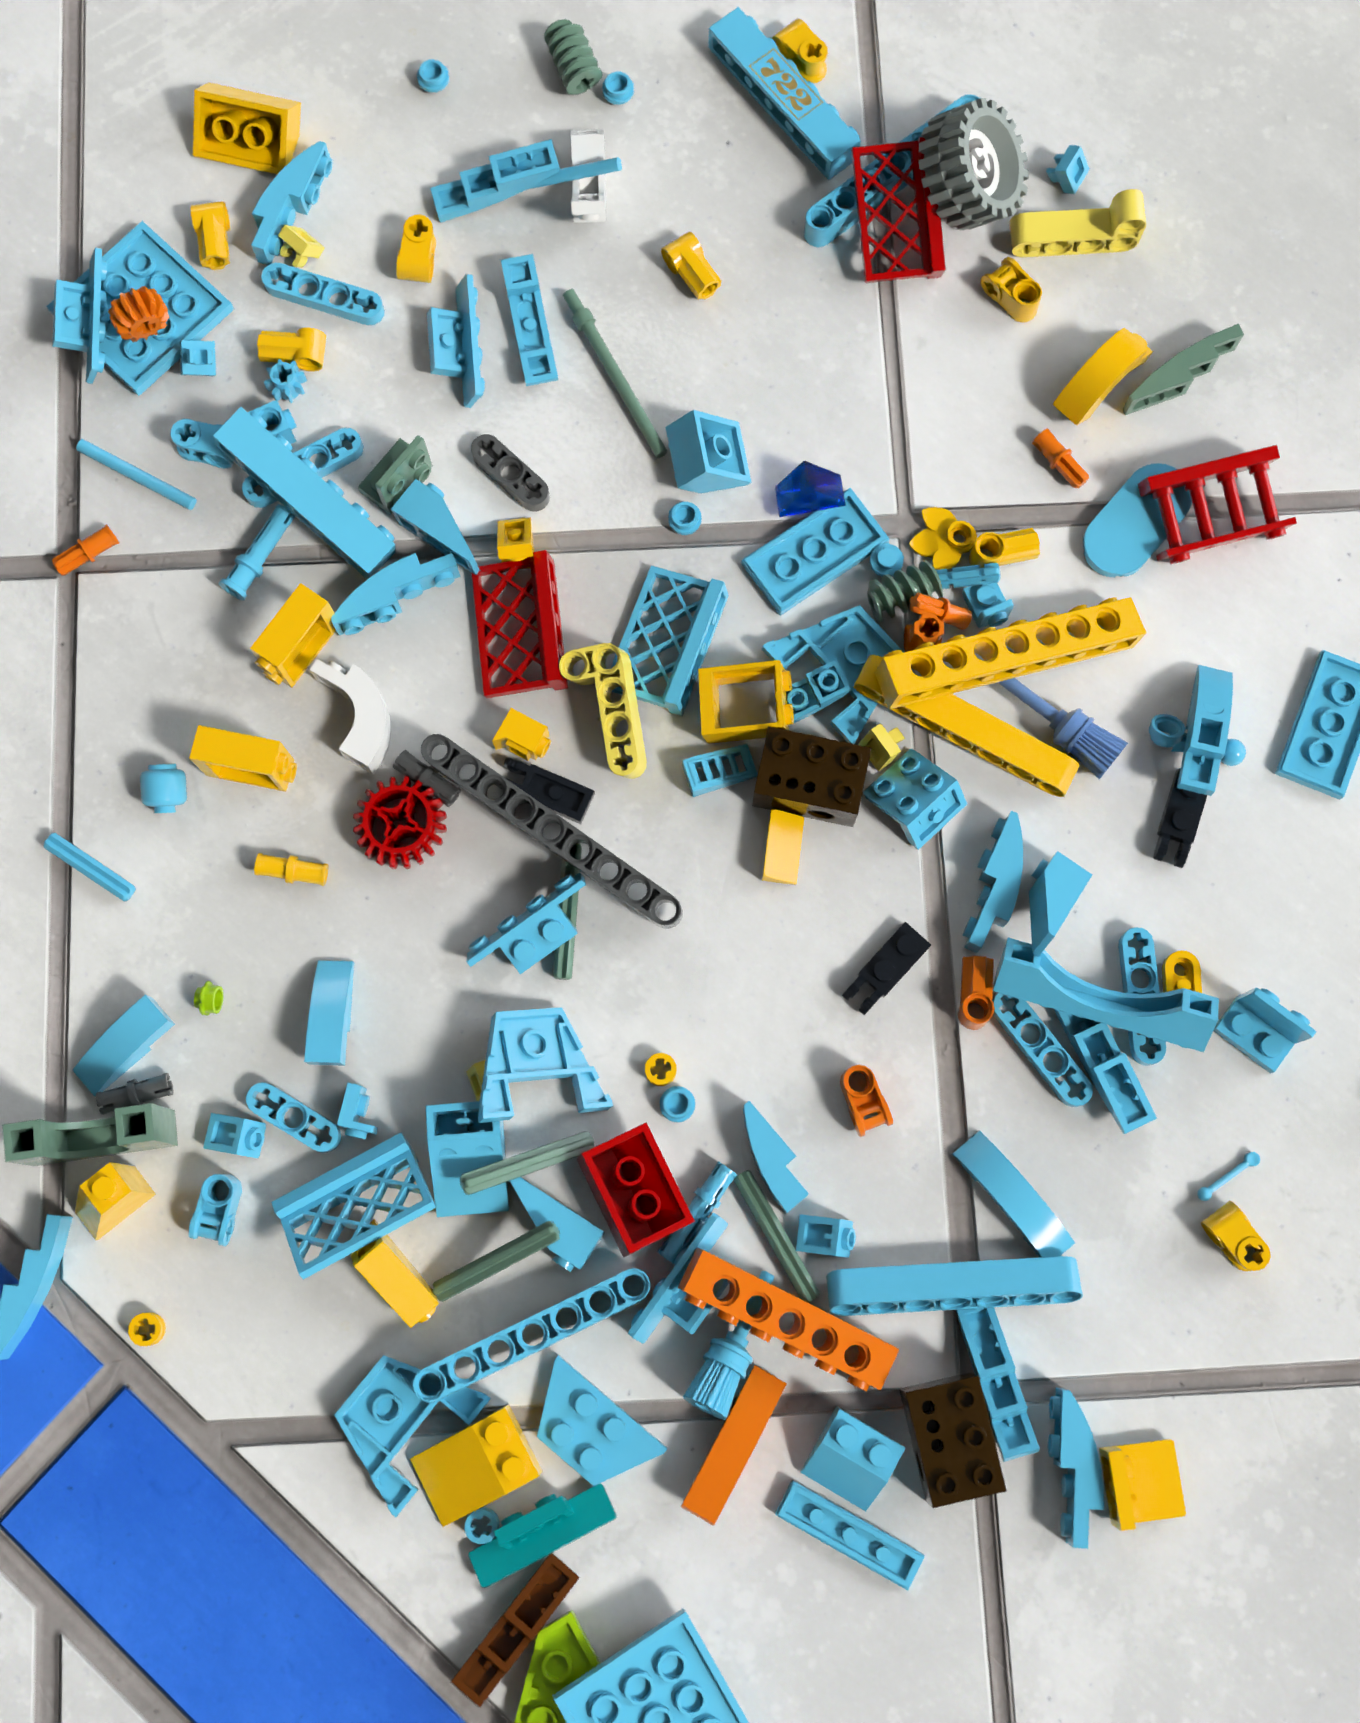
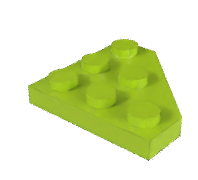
M573 1610L542 1627L539 1631L514 1723H567L552 1695L600 1664Z

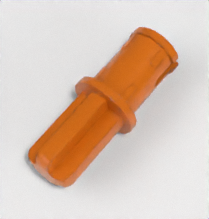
M1048 428L1035 437L1032 444L1050 462L1049 467L1052 470L1056 468L1073 488L1078 489L1087 482L1089 475L1071 456V449H1066L1061 445Z
M105 525L102 529L84 540L77 539L78 543L54 557L52 563L63 576L89 560L93 563L95 561L94 557L120 542L110 527Z
M916 593L909 600L911 603L909 609L914 613L920 615L923 613H935L939 620L961 630L966 629L971 623L972 612L967 608L950 604L947 598L941 597L936 599L922 593Z

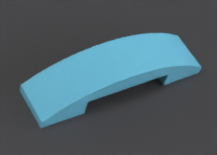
M533 254L503 259L501 264L526 386L558 381Z
M981 1131L974 1134L952 1153L974 1181L980 1183L1023 1234V1239L1039 1258L1059 1257L1075 1244L1067 1230L1039 1194Z

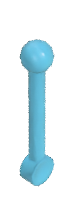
M1255 1152L1247 1153L1242 1163L1209 1187H1201L1198 1190V1198L1202 1201L1210 1200L1214 1191L1247 1167L1257 1166L1260 1163V1156Z

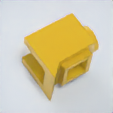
M513 708L509 710L492 740L495 750L506 747L509 752L527 761L530 758L535 761L537 757L543 758L551 744V740L548 739L550 735L547 726Z

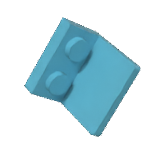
M909 749L863 792L867 800L900 823L908 842L918 850L967 805L957 779L914 749Z
M1254 988L1234 999L1216 1024L1214 1032L1271 1074L1277 1070L1295 1044L1311 1039L1316 1031L1309 1026L1310 1021L1304 1015L1294 1010L1290 1012L1280 1005V999L1274 993L1264 988H1261V990Z

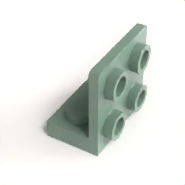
M417 435L408 444L400 438L358 486L360 493L391 515V508L415 479L423 483L431 473L432 462L425 440Z

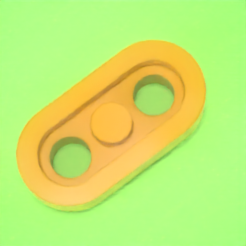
M1176 951L1164 960L1162 964L1163 992L1185 988L1202 993L1201 968L1195 955L1188 951ZM1175 964H1179L1184 968L1183 976L1175 973Z

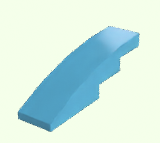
M552 139L489 156L490 164L459 172L460 180L431 187L440 223L504 201L558 173L560 167Z
M1054 1009L1083 1067L1122 1133L1126 1134L1157 1119L1126 1054L1120 1052L1108 1025Z
M47 1214L40 1250L25 1249L19 1284L3 1285L0 1300V1360L10 1358L31 1327L47 1297L64 1254L73 1217Z
M994 1307L956 1310L974 1374L978 1375L991 1428L1003 1462L1039 1452L1040 1448L1027 1414L1028 1408L1015 1374L1016 1368Z

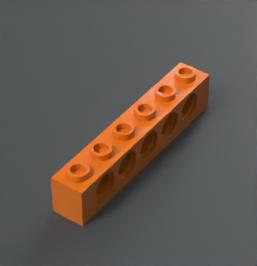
M698 1247L678 1286L679 1289L686 1292L685 1301L703 1310L708 1303L719 1309L717 1317L737 1326L739 1320L752 1325L749 1333L767 1342H770L772 1336L785 1342L782 1349L802 1359L804 1353L817 1358L815 1366L832 1375H835L837 1369L849 1374L847 1382L866 1392L870 1385L879 1390L882 1389L900 1350ZM720 1279H727L730 1285L729 1293L724 1298L716 1299L713 1294L715 1283ZM752 1296H760L762 1300L761 1310L755 1315H749L746 1310L747 1301ZM792 1312L794 1316L793 1327L788 1331H781L779 1327L781 1316L784 1313ZM818 1329H824L827 1335L825 1343L821 1347L814 1348L812 1344L814 1332ZM856 1345L859 1350L858 1358L855 1362L847 1364L844 1358L845 1351L848 1347Z

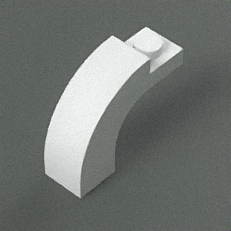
M604 129L571 131L572 166L605 160ZM606 174L573 180L571 208L574 223L606 222Z
M316 659L310 668V672L315 680L348 698L354 705V723L339 751L345 759L374 775L385 757L390 742L391 721L387 705L373 680L355 664L351 666L347 673L343 667L333 661L325 664Z

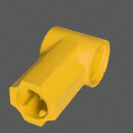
M225 202L191 205V218L198 238L199 258L202 267H208L212 270L224 269V266L230 264L227 231H230V220Z
M688 231L661 248L662 257L668 268L674 274L679 273L698 300L709 298L721 286V279L705 259L703 249L692 232Z
M306 327L300 328L297 333L261 331V334L258 335L257 347L260 362L278 363V359H281L282 362L290 364L292 361H296L299 369L311 372L319 371L323 368L326 334L321 330Z
M1033 528L1003 534L983 533L977 538L970 551L969 563L971 566L980 565V568H983L984 564L998 563L999 566L1036 559L1040 555V541L1037 532ZM980 549L991 551L993 557L983 555Z

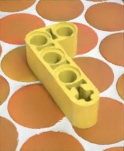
M1137 189L1121 191L1113 197L1109 208L1017 214L1009 221L1012 254L1017 257L1112 253L1131 250L1138 245L1146 228L1143 193Z
M603 643L566 652L559 662V669L564 678L579 685L594 683L596 685L606 755L610 770L628 779L640 777L647 767V760L629 655L611 643ZM612 653H616V665L613 668L607 669L605 665L607 657ZM583 660L585 664L584 670L580 675L575 676L573 667L577 661ZM621 686L623 690L621 699L618 702L612 703V691L616 687ZM626 720L628 730L623 736L618 737L616 727L620 721ZM627 756L632 757L633 762L628 763L627 768L623 767L622 762L627 761Z

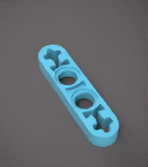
M282 263L269 264L262 271L261 277L265 289L274 297L364 325H375L384 317L385 310L381 297L373 291ZM281 275L284 281H278L276 285H273L272 279H278ZM313 283L317 286L316 291L312 295L304 296L299 293L300 288L304 284ZM341 292L347 295V300L341 305L330 303V298L335 293ZM370 303L374 304L375 309H369L368 313H364L363 307H369Z
M342 428L294 452V454L300 460L303 457L310 460L311 456L317 453L326 455L327 460L325 464L317 467L319 471L316 473L323 478L360 458L364 447L360 435L355 430ZM347 439L352 443L353 447L348 451L342 444ZM331 446L333 447V450L337 455V457L334 459L330 450L328 449ZM251 476L244 480L242 491L250 505L256 508H263L278 501L261 485L260 487L263 489L264 494L258 496L255 493L254 487L260 484Z
M1131 928L1121 936L1118 944L1123 992L1135 994L1160 993L1152 935L1143 928ZM1134 936H1136L1137 941L1144 942V947L1139 949L1138 955L1139 960L1146 958L1147 963L1129 964V960L1133 961L1136 959L1135 948L1128 947V942ZM1139 969L1147 973L1149 984L1146 988L1141 989L1133 985L1131 974L1134 970ZM1128 1031L1130 1052L1137 1063L1149 1066L1158 1063L1164 1058L1166 1054V1041L1148 1038L1150 1046H1156L1157 1049L1155 1053L1151 1054L1150 1059L1147 1053L1140 1051V1046L1146 1044V1037L1142 1034L1138 1035L1135 1032Z
M1001 993L996 994L992 999L994 1003L993 1016L1061 1102L1069 1107H1079L1086 1104L1093 1094L1090 1080L1030 1005L1022 999L1008 997ZM1002 997L1006 1001L1010 999L1015 1001L1016 1004L1013 1006V1011L1018 1017L1023 1012L1028 1016L1018 1022L1014 1028L1010 1022H1013L1016 1018L1011 1012L1002 1013L999 1009L1003 1005L1000 1000ZM1026 1024L1034 1025L1039 1031V1040L1034 1044L1026 1043L1021 1038V1028ZM1053 1052L1060 1056L1062 1066L1058 1072H1050L1044 1067L1043 1058L1047 1053ZM1068 1069L1073 1073L1067 1077L1071 1084L1076 1085L1080 1083L1083 1087L1080 1091L1081 1100L1077 1096L1073 1098L1068 1096L1067 1093L1070 1091V1086L1065 1080L1061 1081L1059 1085L1055 1081L1056 1078L1064 1075Z

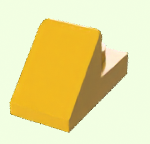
M531 517L498 521L497 550L501 562H515L533 557L534 543Z

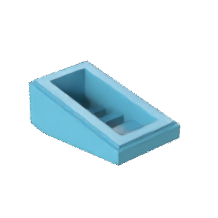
M748 744L682 760V767L692 797L758 776ZM741 755L746 771L739 772L735 756ZM728 759L733 774L726 775L722 763L723 760ZM715 763L719 778H713L709 767L710 764ZM697 768H703L707 781L700 782Z

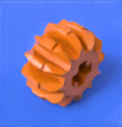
M142 286L138 290L131 288L127 293H120V298L111 301L112 307L108 310L110 320L117 333L120 334L122 339H130L132 342H136L140 338L147 340L151 335H158L157 331L164 329L167 326L166 321L170 318L162 297L155 289H147L146 286Z

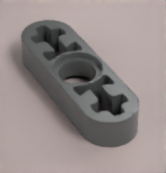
M483 434L474 439L471 445L474 462L525 509L533 512L540 511L548 505L550 495L546 482L503 443L489 434ZM482 447L487 450L492 447L493 455L498 460L496 465L494 459L488 454L482 456L480 450ZM507 466H515L520 470V473L516 479L506 480L501 476L502 470ZM525 480L527 487L533 492L540 489L541 498L532 497L529 499L528 491L523 486Z

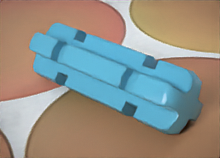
M998 563L984 564L983 568H980V565L952 568L951 572H948V569L936 570L942 589H949V585H953L954 588L981 585V581H985L986 584L998 583L1001 578Z

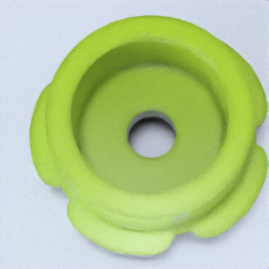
M206 981L204 986L198 987L195 991V1008H199L200 1013L208 1016L210 1013L218 1014L223 1005V988L213 985L211 981Z

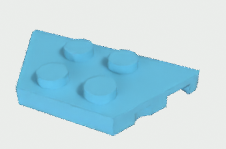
M558 1355L552 1369L537 1434L538 1439L593 1486L665 1453L667 1447Z

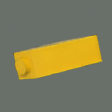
M109 1162L79 1186L75 1213L93 1238L99 1240L156 1194L135 1166Z
M375 1219L370 1222L371 1225L379 1224ZM388 1234L350 1254L354 1267L410 1328L418 1322H425L433 1315L436 1306L439 1304L437 1297L433 1294L432 1288Z

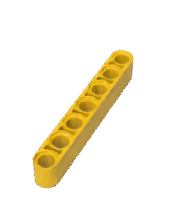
M869 655L854 683V688L865 697L888 708L874 673L883 657ZM953 694L890 709L1053 796H1065L1080 766L1072 757Z

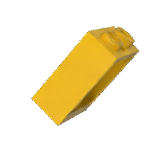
M301 583L250 648L257 658L255 664L264 670V676L277 685L284 682L291 688H293L336 631L331 620L334 611L329 602Z
M780 660L698 669L701 735L708 744L766 738L768 726L789 730L788 725L794 724L792 704H787L786 691H792L791 673L789 670L785 671ZM774 679L777 722L721 728L719 685Z
M202 725L197 727L189 759L206 776L283 792L287 791L288 783H293L297 764L280 741Z

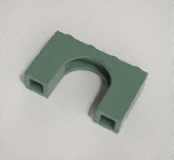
M149 1103L114 1108L115 1117L80 1122H50L37 1119L2 1124L5 1162L41 1166L178 1146L175 1110Z

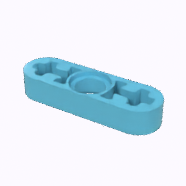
M257 1083L249 1089L246 1103L253 1113L318 1152L328 1153L335 1150L340 1144L341 1131L334 1122L277 1087L268 1083ZM269 1090V1099L280 1105L282 1099H286V1102L279 1107L275 1119L272 1118V1115L276 1112L273 1108L266 1105L261 1106L260 1109L258 1108L260 1101L256 1099V1096L259 1092L265 1094ZM297 1107L303 1112V1121L298 1127L289 1128L284 1121V1116L289 1109ZM312 1116H314L316 1121L311 1124ZM310 1124L320 1130H325L329 1127L328 1134L332 1137L330 1143L322 1142L319 1146L317 1144L319 1141L317 1135L310 1131L306 1132V1137H303L301 1134L308 1129Z

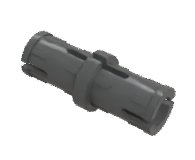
M407 750L401 752L396 758L395 764H393L395 770L409 777L414 783L418 780L423 783L421 791L431 787L434 790V797L440 798L447 807H450L459 797V793H461L459 787L447 781L432 766L422 763Z
M164 1073L163 1075L139 1082L133 1079L127 1081L125 1086L97 1092V1106H103V1108L99 1109L100 1113L104 1115L114 1111V1108L142 1105L147 1101L172 1096L174 1093L172 1081L167 1082L170 1079L169 1074Z

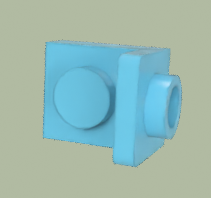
M981 581V585L969 586L964 588L961 593L969 610L972 612L978 628L986 625L996 627L1003 624L1009 619L1008 616L1014 607L1011 599L1005 600L997 583L986 584L985 581Z
M347 1083L337 1125L346 1128L345 1135L366 1140L367 1133L377 1135L378 1128L358 1122L359 1117H365L370 1096L365 1095L367 1090L365 1087Z
M211 1113L203 1149L259 1158L264 1143L266 1123Z
M800 1214L796 1251L849 1258L850 1250L854 1248L856 1240L852 1221Z

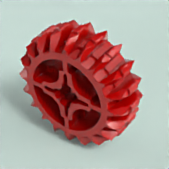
M407 776L402 779L401 785H398L395 777H390L389 787H385L381 781H377L376 785L379 791L374 794L372 790L366 789L365 794L370 800L368 802L363 800L357 802L358 807L364 812L353 814V819L361 823L353 827V832L355 835L361 836L357 840L359 847H367L365 855L368 858L376 856V863L382 866L389 858V867L395 870L398 867L399 860H402L405 869H410V859L415 858L417 863L421 865L424 863L421 856L422 853L426 852L431 857L435 855L434 850L430 846L432 843L440 846L443 844L442 838L436 835V833L447 832L446 825L439 823L447 818V814L445 811L438 810L442 807L443 802L440 798L433 799L434 790L431 787L421 791L423 783L419 780L411 787V780ZM406 798V800L402 799L398 806L394 808L383 807L392 800ZM417 802L426 808V828L421 827L414 821L416 813L414 807ZM375 817L386 824L384 833L386 838L383 844L379 843L374 835L373 825ZM404 818L408 825H398L396 828L391 820L401 821ZM412 837L418 839L406 847L394 848V846H399L400 842L405 838Z

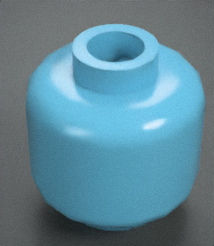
M177 764L148 765V770L141 773V801L146 806L154 807V813L176 812L175 806L182 805L187 801L186 774L183 770L177 769Z

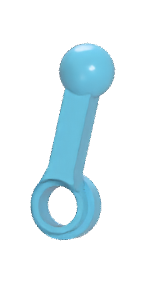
M1159 714L1153 717L1149 726L1151 740L1161 747H1173L1171 752H1184L1187 736L1184 723L1177 717L1168 714ZM1227 739L1225 755L1221 762L1227 766H1236L1244 760L1246 749L1241 741Z

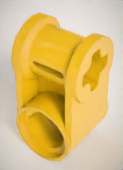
M795 19L772 36L780 53L787 60L790 59L795 63L799 73L807 82L818 83L823 80L827 71L824 62L828 55L827 45L810 30L802 19Z
M413 215L405 221L401 248L397 256L396 274L398 279L431 283L436 238L433 234V225L430 219L424 215Z
M1006 257L1002 260L999 268L991 274L987 273L981 277V285L985 293L992 300H995L1012 319L1023 323L1029 322L1036 316L1042 296V289L1021 268L1016 260ZM1020 299H1026L1030 302L1025 303L1022 302Z
M1229 1200L1201 1222V1226L1209 1238L1224 1252L1237 1269L1242 1271H1258L1268 1265L1271 1258L1268 1245L1234 1202ZM1245 1248L1255 1249L1256 1252L1252 1255L1254 1261H1245L1244 1257L1247 1254Z

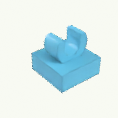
M1069 145L1064 154L1055 155L1054 159L1057 167L1055 169L1048 168L1046 172L1050 181L1060 183L1064 193L1075 194L1087 175L1089 166L1081 146Z
M181 340V375L216 376L215 341Z

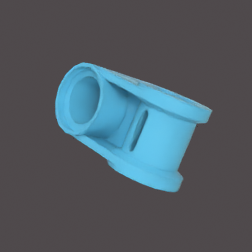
M182 419L172 426L170 435L176 444L179 455L183 459L225 469L231 468L233 465V460L216 446L213 435L222 425Z
M215 1174L209 1176L204 1181L196 1210L190 1222L189 1238L197 1239L198 1237L218 1241L220 1246H227L234 1230L235 1216L242 1195V1185L237 1177L231 1174ZM220 1181L226 1182L229 1188V1193L224 1200H219L215 1194V1187Z

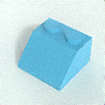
M692 410L666 426L668 446L671 452L678 489L702 494L747 486L752 483L739 422Z
M836 1406L805 1462L801 1473L866 1512L887 1484L905 1447Z

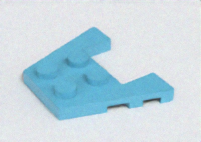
M860 605L821 620L819 624L804 630L799 629L789 633V636L777 641H769L762 646V651L770 660H780L784 669L788 668L808 650L822 665L837 659L852 689L849 694L855 701L837 715L830 725L847 743L851 744L856 742L878 704L860 694L854 688V683L868 656L878 655L883 657L889 652L901 650Z
M562 1007L496 1012L491 1017L478 1112L479 1123L510 1120L514 1116L508 1083L570 1077L572 1078L579 1113L606 1111L613 1107L609 1094H604L597 1081L600 1077L594 1066H589L581 1051L583 1046Z
M383 1355L334 1416L356 1454L363 1462L371 1476V1480L385 1500L389 1511L394 1517H397L419 1489L390 1464L393 1458L439 1401L464 1422L471 1425L491 1398L484 1393L465 1387L439 1401H422L413 1390L414 1378L421 1369ZM432 1373L427 1374L421 1381V1389L428 1396L437 1394L441 1388L440 1378Z

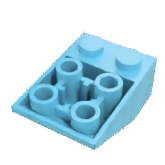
M480 1101L425 1106L427 1142L437 1217L509 1211L507 1182L471 1195H466L460 1186V1176L463 1173L506 1159L503 1121L479 1123Z

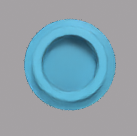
M427 60L421 64L418 70V83L427 92H439L448 85V70L438 60Z
M620 71L612 72L603 82V96L612 104H624L632 98L634 84L627 74Z
M690 502L677 503L671 508L668 515L671 529L680 535H690L696 532L702 521L699 508Z
M892 544L877 546L870 556V566L879 576L886 574L894 576L895 571L901 570L904 563L901 550Z
M680 1086L667 1089L660 1099V1110L663 1116L669 1121L677 1123L689 1119L695 1110V1099L692 1093Z

